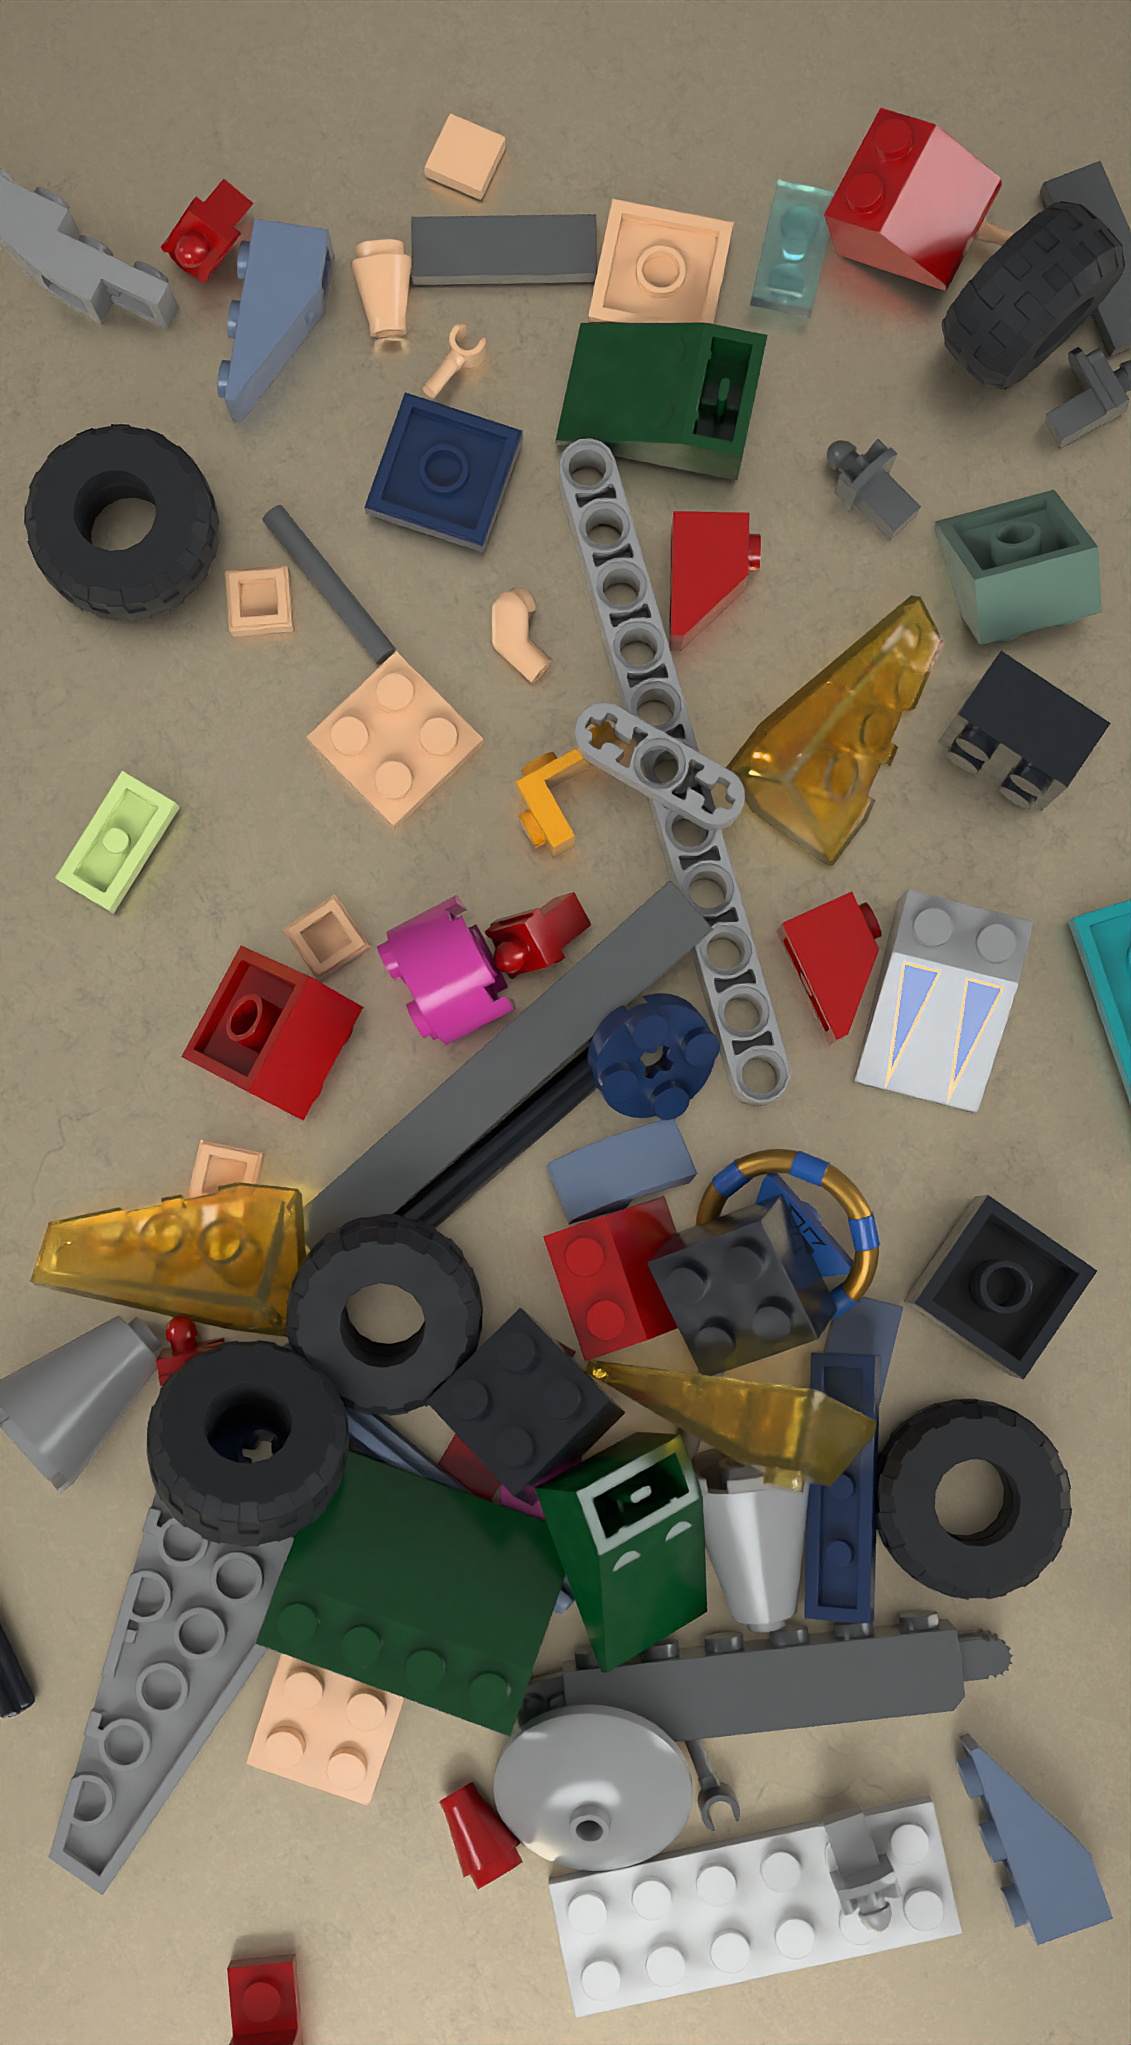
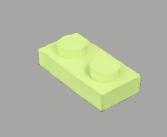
M121 771L55 878L114 914L180 807L176 802Z

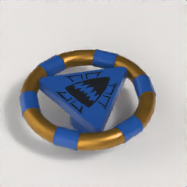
M769 1149L735 1159L713 1177L705 1190L699 1204L695 1226L720 1217L729 1197L754 1177L767 1174L762 1181L755 1204L783 1194L822 1277L848 1274L844 1282L830 1291L838 1309L831 1321H835L860 1302V1299L871 1285L878 1265L880 1241L874 1213L871 1211L865 1197L857 1186L843 1172L831 1165L830 1162L800 1150ZM778 1173H787L823 1187L838 1201L848 1216L855 1249L854 1261L822 1225V1220L817 1210L809 1203L801 1201Z

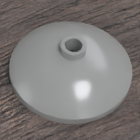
M574 1705L543 1713L531 1719L513 1733L498 1757L493 1791L495 1804L503 1823L520 1843L529 1850L549 1861L569 1868L607 1871L629 1867L646 1861L662 1852L678 1837L687 1822L691 1810L692 1777L686 1758L680 1748L667 1733L654 1723L637 1714L619 1708L602 1705Z

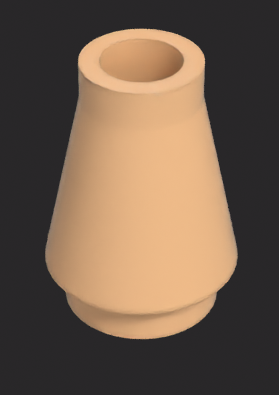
M379 239L356 245V259L350 265L369 322L370 336L389 338L406 334V311L412 258L405 255L404 242L394 239Z

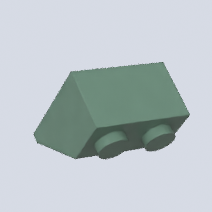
M1055 490L935 521L936 533L960 614L980 645L991 642H1008L1021 634L1050 626L1061 627L1071 625L1080 618L1102 613L1098 546Z

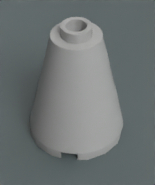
M119 1315L0 1379L1 1429L48 1481H51L56 1490L62 1494L68 1487L74 1484L157 1370V1357L153 1353L162 1344L137 1316L128 1324Z
M746 1442L721 1446L693 1456L694 1472L703 1496L705 1547L733 1619L739 1623L747 1624V1629L752 1632H771L781 1629L786 1625L785 1619L790 1618L797 1612L811 1477V1459L805 1447L794 1443L781 1442L782 1454H763L762 1442Z

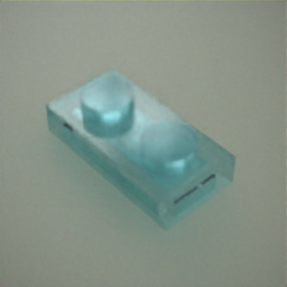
M777 179L750 306L806 318L811 317L829 236L824 213L836 191Z

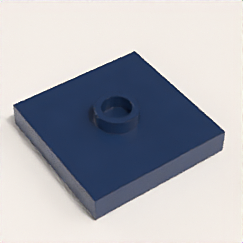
M405 392L364 507L366 514L484 553L523 441V431Z

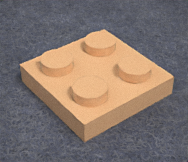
M612 199L588 314V323L706 322L714 324L734 222Z
M397 651L306 736L307 741L394 830L484 745V739Z
M281 1653L246 1764L369 1806L405 1698Z

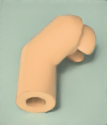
M516 587L502 592L492 605V644L496 651L531 683H535L549 669L553 660L528 637L529 618H531L532 612L536 609V602L529 591Z

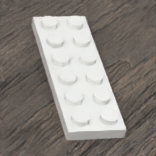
M930 1796L862 1810L876 1854L878 1856L886 1853L896 1873L902 1896L899 1898L884 1897L885 1902L890 1903L892 1916L889 1926L882 1932H873L862 1924L858 1916L859 1907L852 1914H844L829 1873L837 1870L838 1866L822 1819L657 1854L646 1861L620 1869L607 1871L583 1870L548 1878V1886L575 2018L962 1934L932 1799Z

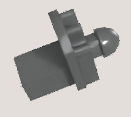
M1079 347L1068 353L1072 372L1084 392L1046 413L1045 423L1060 449L1099 426L1106 425L1126 413L1129 403L1126 392L1131 390V360L1119 364V369L1113 372L1100 348L1087 355Z
M877 439L865 455H859L856 452L857 447L848 441L838 440L833 442L827 449L828 462L835 471L839 470L841 472L838 476L839 480L834 493L844 502L843 507L848 512L856 506L891 541L917 516L921 508L889 475L897 453L891 447L888 449L880 439Z

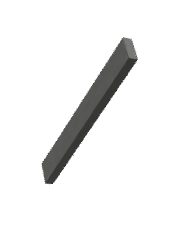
M668 881L292 1217L287 1224L311 1250L324 1236L339 1229L346 1222L360 1217L368 1218L380 1216L381 1214H395L590 1041L599 1025L611 1012L622 1005L627 1008L714 929L671 881Z

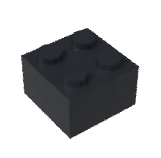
M1000 651L938 742L948 748L946 752L947 757L960 768L973 774H978L981 770L1001 783L999 791L1014 804L1025 809H1031L1034 805L1042 811L1070 785L1111 723L1003 651Z
M783 1194L673 1234L647 1262L703 1379L818 1340L838 1310Z
M975 1196L903 1302L1009 1376L1024 1380L1097 1270L991 1196Z
M521 1307L426 1401L515 1498L531 1506H534L539 1501L534 1489L536 1486L571 1468L626 1413L548 1331Z

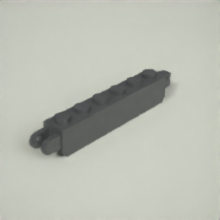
M931 1610L902 1613L898 1615L899 1624L874 1627L873 1622L864 1624L835 1621L834 1631L809 1634L807 1625H785L781 1629L769 1632L770 1638L744 1641L743 1633L721 1632L705 1636L704 1646L679 1648L678 1640L662 1639L608 1673L601 1672L593 1648L587 1647L574 1651L575 1660L563 1661L562 1671L530 1679L517 1720L520 1728L531 1719L554 1709L574 1705H602L637 1714L661 1728L674 1742L949 1712L954 1711L965 1697V1681L989 1679L990 1675H993L995 1678L999 1674L1003 1676L1004 1671H1009L1008 1666L1012 1664L1010 1658L1013 1655L1009 1652L1011 1648L1008 1645L1005 1646L1006 1642L999 1639L996 1633L992 1634L990 1630L985 1632L982 1629L978 1633L975 1630L957 1631V1628L948 1619H938V1612Z

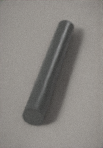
M282 505L273 507L264 515L263 522L375 663L379 665L385 662L396 651L395 646Z

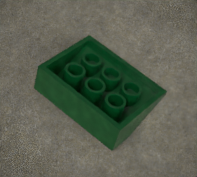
M349 1450L344 1476L337 1494H334L326 1510L313 1523L308 1524L296 1534L275 1586L255 1644L511 1736L566 1574L545 1519Z

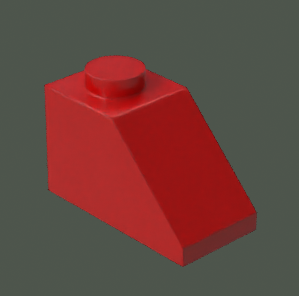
M673 511L670 550V651H682L744 592L749 572H759L761 535L749 533L750 513Z
M852 891L783 922L777 930V934L829 1045L842 1040L849 1034L879 952L875 939L882 936L873 910L867 902L858 905Z

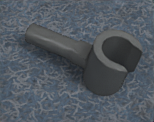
M702 1740L684 1741L701 1787L697 1802L703 1823L709 1830L715 1831L709 1814V1808L712 1804L719 1801H724L731 1805L735 1820L738 1822L740 1808L735 1793L729 1785L719 1782L716 1772L712 1769Z

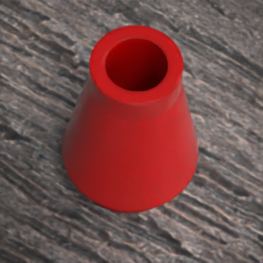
M473 1781L439 1801L446 1816L463 1878L470 1875L477 1889L491 1883L523 1862L516 1849V1846L521 1844L520 1841L508 1830L499 1816L479 1794Z

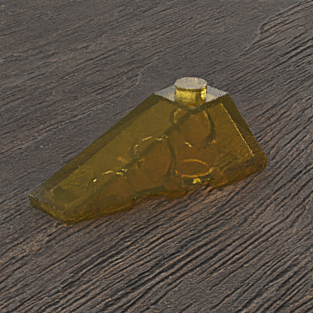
M911 595L760 722L726 766L728 770L736 774L741 780L745 790V802L750 810L823 864L833 866L867 821L876 801L868 793L880 765L891 766L898 747L891 740L904 711H911L916 708L943 646L944 640L920 596Z
M237 1182L218 1186V1193L185 1199L180 1194L161 1198V1205L125 1212L122 1208L118 1207L51 1221L48 1223L30 1282L35 1286L171 1317L178 1315L187 1316L194 1322L229 1330L287 1337V1300L292 1281L300 1264L306 1257L302 1193L297 1188Z
M588 1360L586 1372L735 1461L764 1473L762 1484L782 1491L803 1493L805 1482L832 1486L875 1434L877 1421L813 1389L597 1360Z

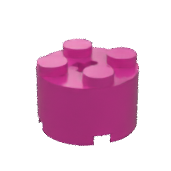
M457 895L388 930L386 933L388 941L377 946L380 958L393 980L401 978L407 984L414 997V1000L407 1003L406 1007L423 1038L431 1036L433 1040L439 1038L445 1045L516 1009L513 999L506 996L499 998L498 996L499 992L509 987L502 972L495 967L493 954L476 924L468 928L463 917H457V915L467 910Z

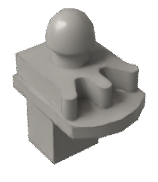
M859 1805L822 1817L838 1866L837 1870L829 1873L844 1914H852L859 1907L858 1916L862 1924L868 1930L882 1932L889 1926L892 1916L890 1903L885 1902L884 1897L899 1898L902 1896L896 1873L886 1853L877 1856Z

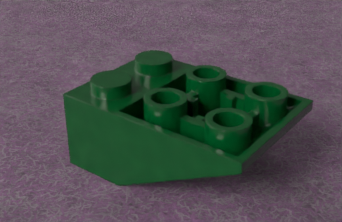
M706 322L580 323L555 444L568 446L579 439L591 438L604 443L610 448L613 456L738 480L768 335Z
M635 1432L534 1488L601 1672L608 1673L707 1612L703 1496L681 1434Z

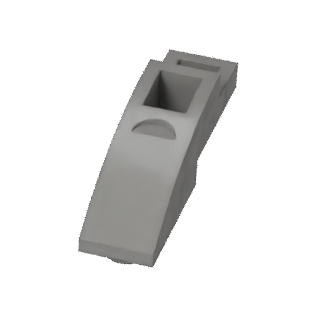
M0 168V247L26 274L72 309L100 324H103L114 303L166 329L169 328L179 307L169 286V280L162 272L141 261H136L131 266L114 258L112 251L107 246L92 237L80 234L69 211L70 206L60 196L42 187H37L34 192L15 184L13 177Z

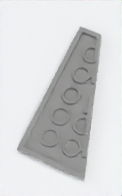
M157 1491L155 1492L153 1503L148 1510L142 1531L144 1534L134 1569L129 1576L102 1670V1680L94 1708L90 1712L84 1732L85 1739L75 1774L69 1784L48 1857L101 1895L110 1886L268 1650V1648L255 1643L278 1578L296 1535L280 1542L274 1541L260 1544L258 1547H239V1545L226 1543L218 1544L203 1539L198 1533L183 1527L171 1516L170 1510L163 1500H160Z

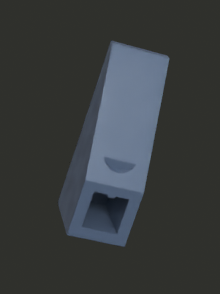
M254 219L251 240H242L240 243L237 275L239 279L244 280L241 301H231L227 321L228 337L234 339L231 361H221L217 383L218 397L224 398L233 421L243 422L325 314L334 260V251L328 229Z
M969 1734L959 1737L966 1757L956 1760L957 1768L970 1800L979 1796L981 1798L988 1821L978 1824V1828L992 1864L1002 1861L1010 1885L1000 1888L1014 1928L1025 1925L1036 1944L1040 1945L1113 1919L1089 1851L1076 1836Z

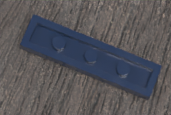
M831 1352L811 1353L809 1415L811 1477L807 1507L804 1619L870 1624L874 1621L877 1527L875 1512L877 1511V1493L875 1490L878 1472L881 1355Z

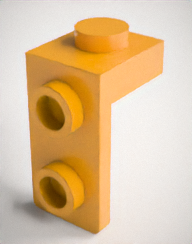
M608 721L601 727L594 726L589 729L593 734L591 745L594 748L601 749L606 742L613 743L621 749L629 746L616 738L614 735L615 727L612 728ZM577 748L559 758L556 757L554 752H549L534 759L521 769L524 777L515 781L517 795L526 811L518 814L517 817L534 848L536 849L545 844L553 858L575 846V835L551 794L550 789L593 766V764L586 761L579 754Z

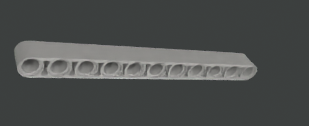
M591 438L579 439L569 444L562 452L559 461L560 494L621 708L640 718L637 710L643 703L649 700L664 702L669 706L672 717L668 722L654 727L699 752L615 458L610 448L601 441ZM582 466H591L602 472L604 477L593 486H583L576 483L572 479L571 474ZM608 524L616 528L621 537L611 545L602 546L590 540L587 533L594 526ZM623 582L630 584L636 590L638 597L627 605H617L611 603L606 598L604 591L614 583ZM632 641H641L652 647L655 657L644 665H634L627 662L620 651L626 644ZM633 734V750L644 739L638 734ZM661 749L648 752L640 762L642 774L647 780L662 784L655 774V767L664 760L675 759L674 756ZM690 765L688 768V780L673 795L685 800L689 787L705 798L702 809L707 813L713 814L716 808L711 791L694 783V778L700 770ZM647 796L671 882L714 929L691 950L714 1034L720 1043V1055L729 1086L734 1096L742 1103L753 1107L765 1106L779 1098L787 1089L791 1078L790 1066L722 829H705L707 839L702 844L696 847L683 846L675 840L672 834V827L676 822L686 818ZM704 878L716 881L723 890V902L714 908L698 906L693 902L689 893V887L693 882ZM721 938L732 940L741 951L740 964L727 970L715 967L707 957V946L710 942ZM734 999L750 1001L758 1011L759 1020L757 1026L750 1031L733 1029L725 1019L724 1009L726 1004ZM760 1059L768 1062L773 1067L776 1074V1082L771 1091L759 1094L746 1087L742 1080V1070L746 1062Z

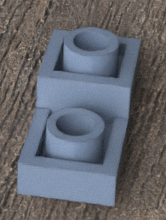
M675 1119L656 1121L605 1138L549 1162L546 1166L568 1224L626 1209L635 1198L689 1184L698 1174Z

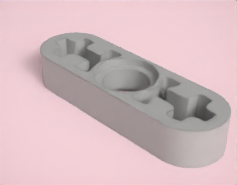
M607 702L595 703L584 709L578 716L574 730L575 745L579 754L589 763L702 828L720 830L730 826L739 817L745 802V790L741 780L732 771L615 704ZM606 720L613 721L615 723L614 735L629 746L631 745L633 734H638L644 738L635 747L628 768L618 763L624 757L623 749L609 742H606L601 749L594 748L591 745L593 734L587 729L590 724L601 727ZM652 750H665L674 756L678 764V772L672 780L657 784L644 777L641 772L640 762ZM690 765L700 770L694 778L695 784L710 791L715 788L717 783L727 788L725 799L733 805L729 810L718 807L713 814L705 812L702 809L705 798L689 787L685 800L673 795L684 784Z

